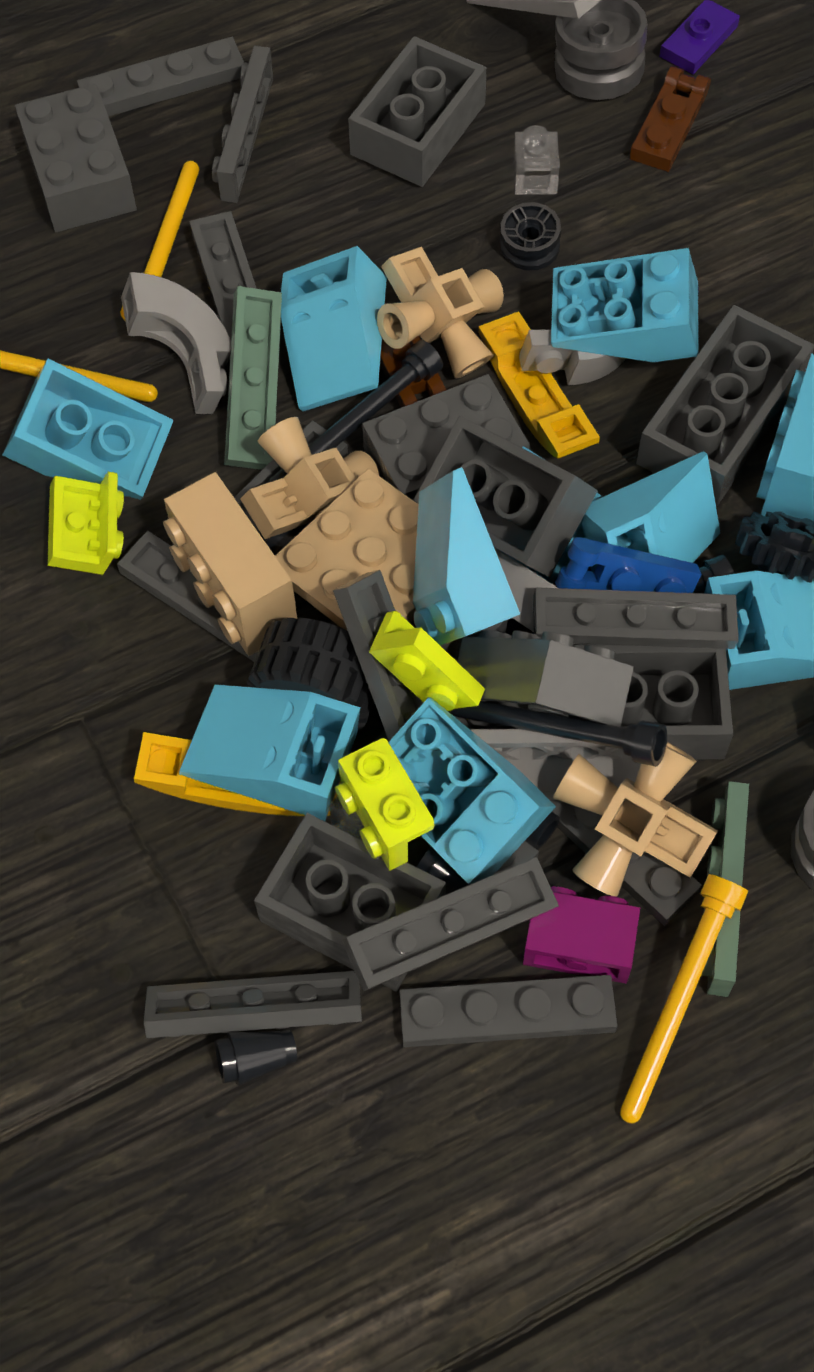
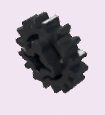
M767 511L765 516L752 512L751 517L744 516L735 541V545L741 547L740 553L742 555L753 556L751 563L758 565L764 572L785 574L791 580L795 576H800L806 582L812 583L814 578V521L808 518L792 517L783 512L772 513Z

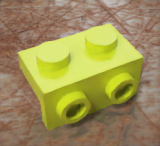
M107 471L101 484L54 476L50 484L48 566L103 575L113 558L118 559L120 557L124 537L123 532L117 530V518L120 517L122 512L124 494L123 491L117 490V473Z
M398 611L387 612L369 653L422 702L431 697L447 711L479 706L485 688L421 627L414 628Z
M381 738L338 760L340 784L335 786V790L346 813L351 815L356 812L365 828L359 830L371 857L375 859L381 856L387 868L391 871L408 862V842L433 830L434 819L387 739Z

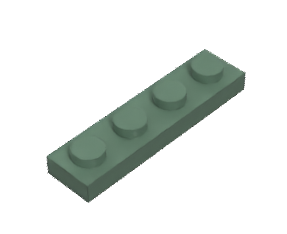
M237 286L234 292L224 465L263 470L273 460L259 445L258 439L276 423L281 292Z
M729 781L723 798H714L711 827L719 829L718 846L711 845L709 849L707 876L708 874L716 875L742 887L749 784ZM735 910L731 919L725 918L701 976L708 977L707 994L728 997L736 982L740 911Z

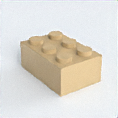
M216 472L164 499L169 519L163 521V525L174 544L169 548L176 564L182 572L190 569L197 580L193 584L203 604L207 608L215 606L221 615L218 618V623L227 640L231 644L239 642L248 656L259 651L267 627H270L272 622L282 621L283 618L297 619L291 578Z

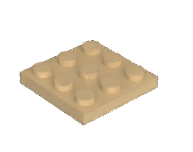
M368 468L275 557L291 578L293 591L345 630H347L333 590L367 572L381 570L395 611H398L409 623L414 620L416 609L413 604L418 504Z

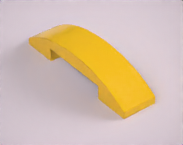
M519 311L479 326L482 342L494 355L490 361L503 388L528 429L551 455L558 459L599 443L600 436L580 405L572 407L551 373L521 371L519 354L528 331L531 329Z
M143 732L134 776L135 783L178 798L216 807L263 814L305 816L179 775V770L192 740ZM335 793L327 816L336 815L339 800L337 793Z

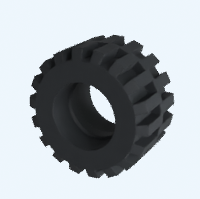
M283 618L282 621H274L270 627H267L249 675L247 687L313 692L360 707L358 729L365 727L374 700L348 631L333 624L307 618Z

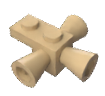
M422 247L390 257L381 266L401 303L384 304L378 311L377 326L386 344L392 348L400 349L419 335L422 340L428 343L442 338L455 378L463 377L475 371L493 358L492 352L466 324L476 314L496 312L503 303L504 294L501 282L492 271L480 269L468 278L463 268L438 276Z
M290 417L269 428L258 439L259 445L287 475L284 478L249 489L240 500L264 539H268L311 523L368 468L378 476L379 471L373 458L363 451H354L345 458H342L335 447L312 455L298 417Z
M667 742L664 757L658 766L641 764L635 782L626 778L618 788L581 754H578L559 784L553 799L602 815L595 830L604 835L572 869L573 872L597 890L617 897L632 853L634 852L642 856L645 851L690 878L718 830L664 800V798L697 761L683 750Z

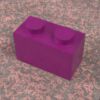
M551 887L559 906L530 919L523 965L581 976L611 975L612 981L627 984L632 969L640 907L629 906L626 900L615 896H601L598 900L578 897L576 892L568 888Z

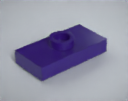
M704 0L661 45L659 57L694 75L738 27L740 15L711 0Z

